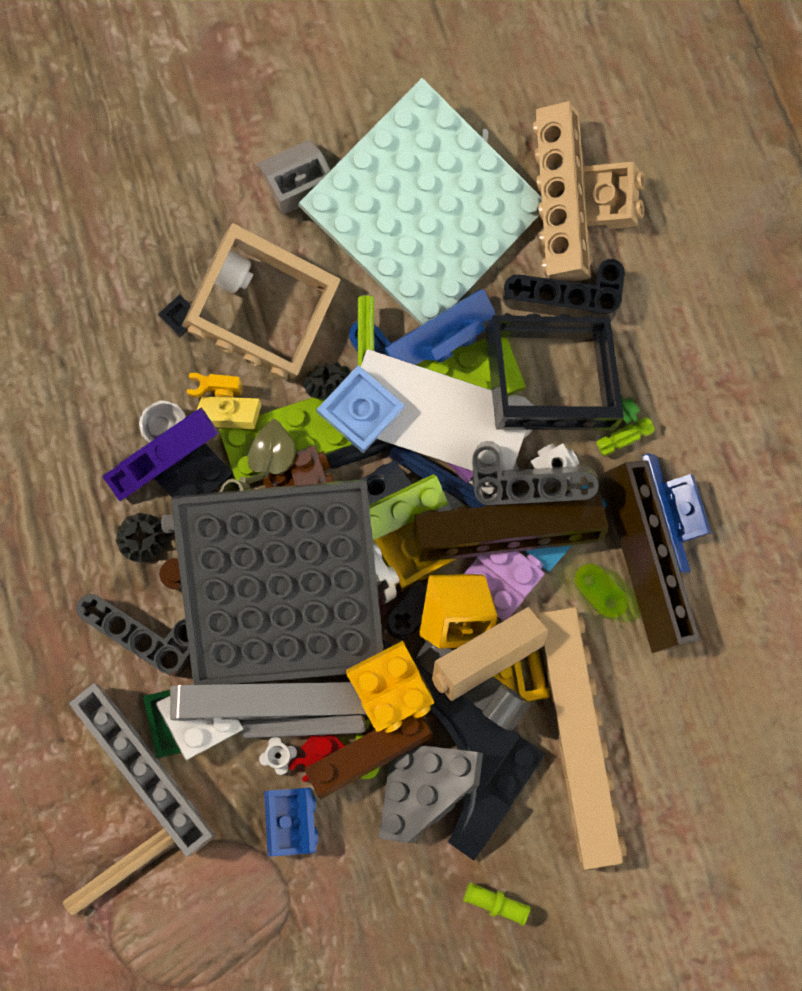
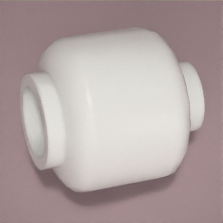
M230 249L214 285L231 294L237 292L240 287L245 290L254 275L249 272L251 267L250 260Z

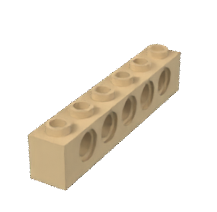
M570 101L536 109V121L533 122V130L538 139L535 158L540 167V175L537 176V186L542 197V203H539L538 209L544 230L540 233L546 257L542 260L545 276H548L550 279L575 282L590 279L591 271L579 113ZM557 136H560L557 141L553 142ZM559 163H562L558 169L554 170ZM564 190L563 194L556 198L557 194ZM567 217L565 222L558 226L559 221ZM569 245L568 249L564 253L560 254L561 249L564 246Z

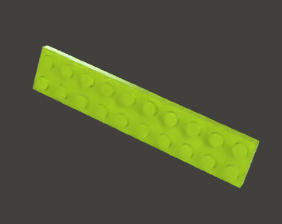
M501 338L507 396L524 391L526 386L508 339ZM486 339L474 342L466 347L454 349L452 351L453 355L445 361L423 360L416 364V366L492 391ZM309 398L259 415L255 429H219L235 479L240 481L241 477L248 478L261 474L249 468L248 453L258 433L272 419L278 420L291 436L296 452L315 445L318 452L324 451L327 454L352 443L317 413V408L326 399Z

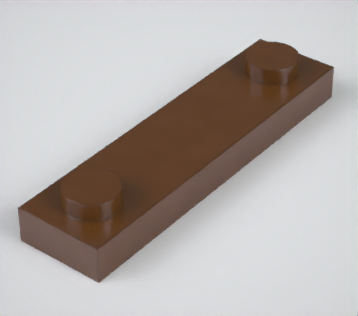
M410 715L401 720L402 725L398 729L386 733L384 729L379 732L374 730L306 767L304 770L320 800L433 738L423 717L414 718L413 715Z

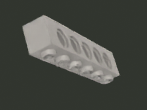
M96 683L92 684L69 703L186 857L193 856L217 836L161 762L156 759L154 753L102 686Z

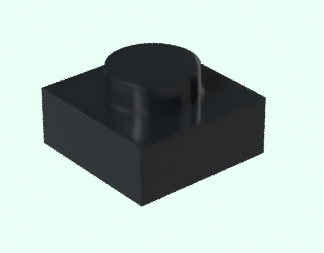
M179 294L158 313L159 318L179 338L188 331L182 324L191 305Z

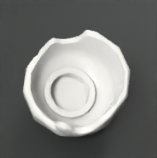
M161 400L145 408L140 417L139 427L141 435L149 443L186 418L185 413L177 404Z

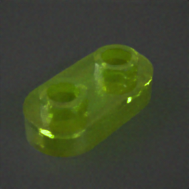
M589 563L577 570L574 576L575 588L600 616L606 619H615L625 612L628 603L625 593L600 566ZM592 576L595 580L594 585H586L584 577ZM606 599H613L616 606L614 609H608L605 606Z

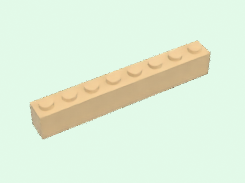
M576 607L538 613L537 618L548 629L545 643L542 647L548 687L551 693L550 699L580 867L586 870L623 864L622 856L626 855V847L623 836H618L616 823H620V814L617 804H612L610 791H614V781L611 771L606 772L604 759H608V749L605 739L600 740L598 727H602L603 723L600 709H594L592 696L597 695L594 677L588 676L587 665L591 664V657L588 645L583 646L581 634L585 633L582 614L577 615Z

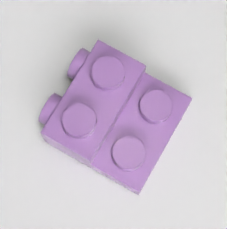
M516 551L477 556L474 563L464 574H483L486 577L497 613V619L503 622L514 613L545 573L540 570L543 564L531 554L524 557Z

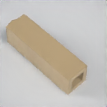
M527 607L436 660L432 676L433 683L439 692H444L453 701L542 648L548 629L531 609Z

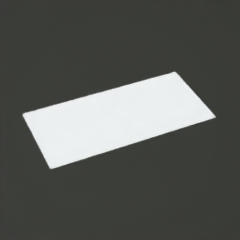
M371 350L366 351L361 368L405 405L402 412L377 439L472 471V458L477 445L484 441H493L501 448L503 471L513 470L526 430H496L491 390ZM507 396L508 406H534L533 404ZM489 450L479 453V459L484 464H492L496 460L494 453Z

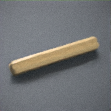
M163 828L63 901L65 909L70 915L77 914L175 843L174 840Z

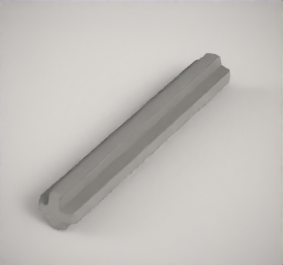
M361 715L249 720L242 722L243 730L241 733L244 738L352 734L365 732L366 722L365 717Z

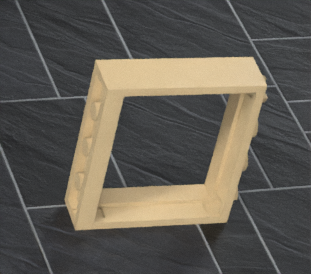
M232 223L224 234L182 326L187 328V332L195 335L194 337L204 340V338L215 342V347L225 353L232 354V352L243 356L242 360L251 366L259 367L261 365L271 370L270 374L275 378L280 377L284 380H291L299 374L341 279ZM232 246L323 292L292 362L199 317Z

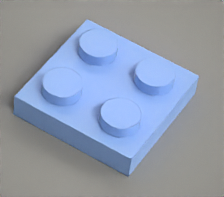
M358 365L317 408V413L364 453L402 412L405 405Z

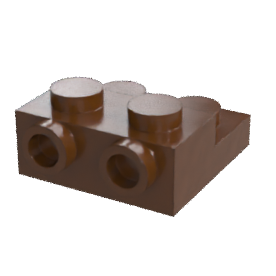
M315 445L296 452L293 464L283 474L275 475L269 472L268 477L263 479L265 488L335 482L332 474H326V470L330 468L325 452H318Z

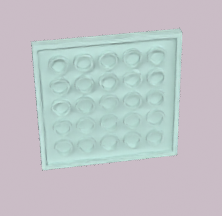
M421 78L299 202L298 206L416 322L422 325L455 305L540 215L538 206L539 203H542V197Z

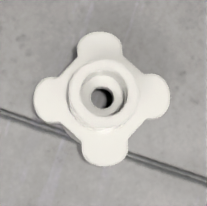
M272 737L268 741L269 746L265 753L260 755L259 760L263 766L269 765L275 769L277 774L283 775L288 771L290 760L297 756V750L294 746L283 744L280 738ZM276 753H280V754H281V758H280V759H277V758L275 757V754H276Z

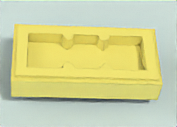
M201 396L197 410L202 407L214 426L218 428L255 429L261 409V402L256 398Z

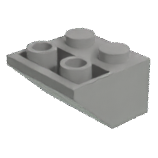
M310 139L257 163V167L282 216L300 208L298 206L299 202L331 171L321 151Z

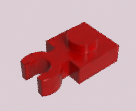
M333 734L312 735L301 747L307 755L304 758L295 759L289 768L293 771L301 764L308 767L345 747V745ZM307 774L301 779L303 782L309 781Z

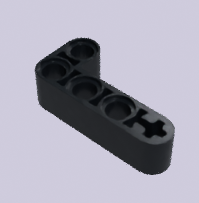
M615 259L603 261L599 265L594 285L526 275H512L505 281L502 300L508 308L513 310L554 316L560 314H567L570 317L593 315V317L610 318V320H613L622 301L625 268L621 262ZM605 272L613 273L617 280L608 281L602 274ZM514 289H519V296L513 295ZM530 290L534 291L532 299L529 298ZM548 292L554 299L544 301L539 297V294ZM572 296L580 297L583 304L574 305L569 301V298ZM602 300L609 301L613 308L610 310L603 309L599 302Z

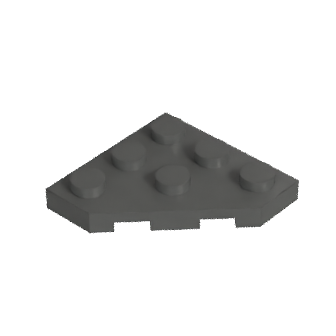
M419 745L391 760L388 768L379 839L414 843L422 836L421 833L431 824L437 823L455 807V803L479 786L483 753Z

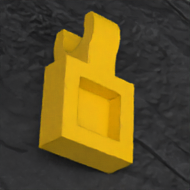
M199 373L189 374L190 381H198L200 383V386L195 390L187 389L188 396L192 398H200L208 391L211 394H215V397H241L242 382L240 377L209 374V376H203Z

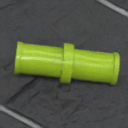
M469 882L463 897V902L489 911L490 916L496 917L499 915L522 926L525 925L530 913L531 906L505 897L504 892L497 890L495 893L472 882Z

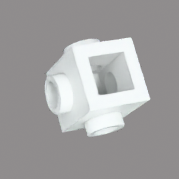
M552 443L537 452L539 457L530 461L529 468H553L552 464H557L559 467H573L579 465V461L571 448L567 450L563 443L555 447ZM566 477L568 486L569 484H571L570 477ZM548 478L543 483L547 490L554 486H557L558 489L561 487V482L556 478Z

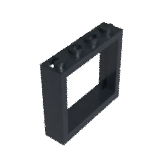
M509 313L492 315L485 332L496 430H615L624 419L610 318L593 317V315L570 317L567 314L541 316L536 313L526 316H512ZM501 338L593 339L602 406H508Z

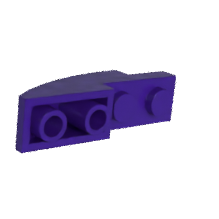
M201 407L133 453L102 477L118 500L122 501L219 434V431Z

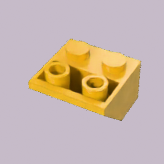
M483 574L429 575L419 636L439 649L458 648L496 626L497 613L486 577Z

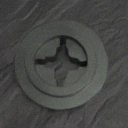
M326 362L324 366H315L314 371L306 373V379L303 380L304 389L312 398L327 399L350 374L347 366H341L339 362H335L332 365Z
M137 513L126 517L122 524L117 527L118 531L115 540L119 551L131 561L146 562L152 560L162 551L165 545L166 534L162 530L161 522L151 514ZM139 525L144 534L153 535L143 539L142 549H140L136 540L128 539L137 535Z

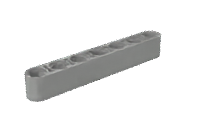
M351 682L178 685L170 687V720L173 721L213 720L214 717H221L222 720L291 719L355 715L368 717Z

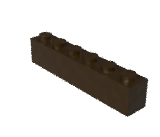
M648 461L625 462L602 473L601 477L651 652L671 650L699 641L700 638Z
M597 494L586 500L484 505L483 507L469 509L467 507H457L451 511L442 512L427 510L421 514H415L413 531L419 562L603 542L609 526L601 494Z

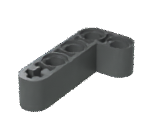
M493 441L481 442L473 453L474 493L478 501L485 505L586 500L592 498L598 491L597 473L588 466L503 471L502 452L498 444ZM489 450L494 453L496 460L492 464H484L479 459V453ZM583 476L587 477L588 482H590L586 489H581V484H579ZM566 477H570V483H572L571 490L566 491ZM548 478H556L561 482V487L556 491H549L544 487L543 483ZM519 479L524 480L529 484L530 488L524 493H518L512 487L513 482ZM487 481L493 482L498 487V491L495 494L487 495L482 491L481 485Z
M87 594L78 601L76 611L83 621L164 674L177 676L190 663L189 644L181 639V633L186 628V619L179 620L168 636L163 639L97 595ZM92 605L106 614L104 620L88 611L89 606ZM124 619L126 622L125 631L119 635H114L112 631L114 622ZM144 636H150L152 639L151 648L145 652H140L138 649L139 640ZM169 653H176L178 655L177 665L172 669H166L163 664L165 656Z
M426 641L414 661L433 675L435 661L455 649H439ZM495 677L489 678L461 695L480 708L487 718L502 728L511 731L514 730L531 705L530 702Z

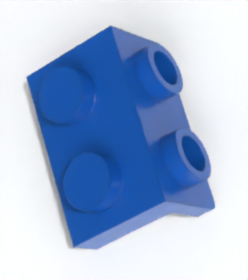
M312 788L264 791L268 857L315 853L318 844V831L314 827L313 813L316 811V799L312 794Z

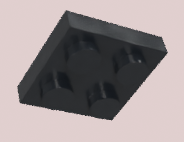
M204 443L154 479L171 497L214 493L227 480H230L234 474L211 448Z

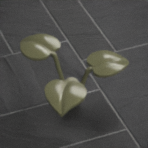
M272 419L258 433L249 449V468L261 474L248 478L241 477L240 481L236 479L227 480L222 485L220 492L253 489L248 485L249 483L267 478L269 472L275 475L283 474L291 467L296 455L295 444L278 420Z

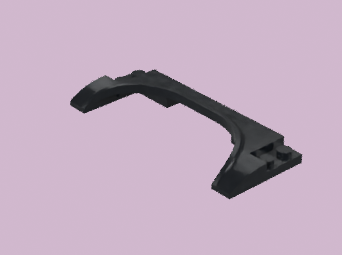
M383 640L384 650L392 646ZM415 662L433 696L434 704L430 705L431 709L429 712L448 731L457 750L483 753L479 786L470 794L464 796L458 823L447 841L474 861L511 808V805L545 756V753L522 738L514 730L504 729L482 713L483 711L463 696H459L451 701L444 692L441 693L437 690L432 680L433 675Z

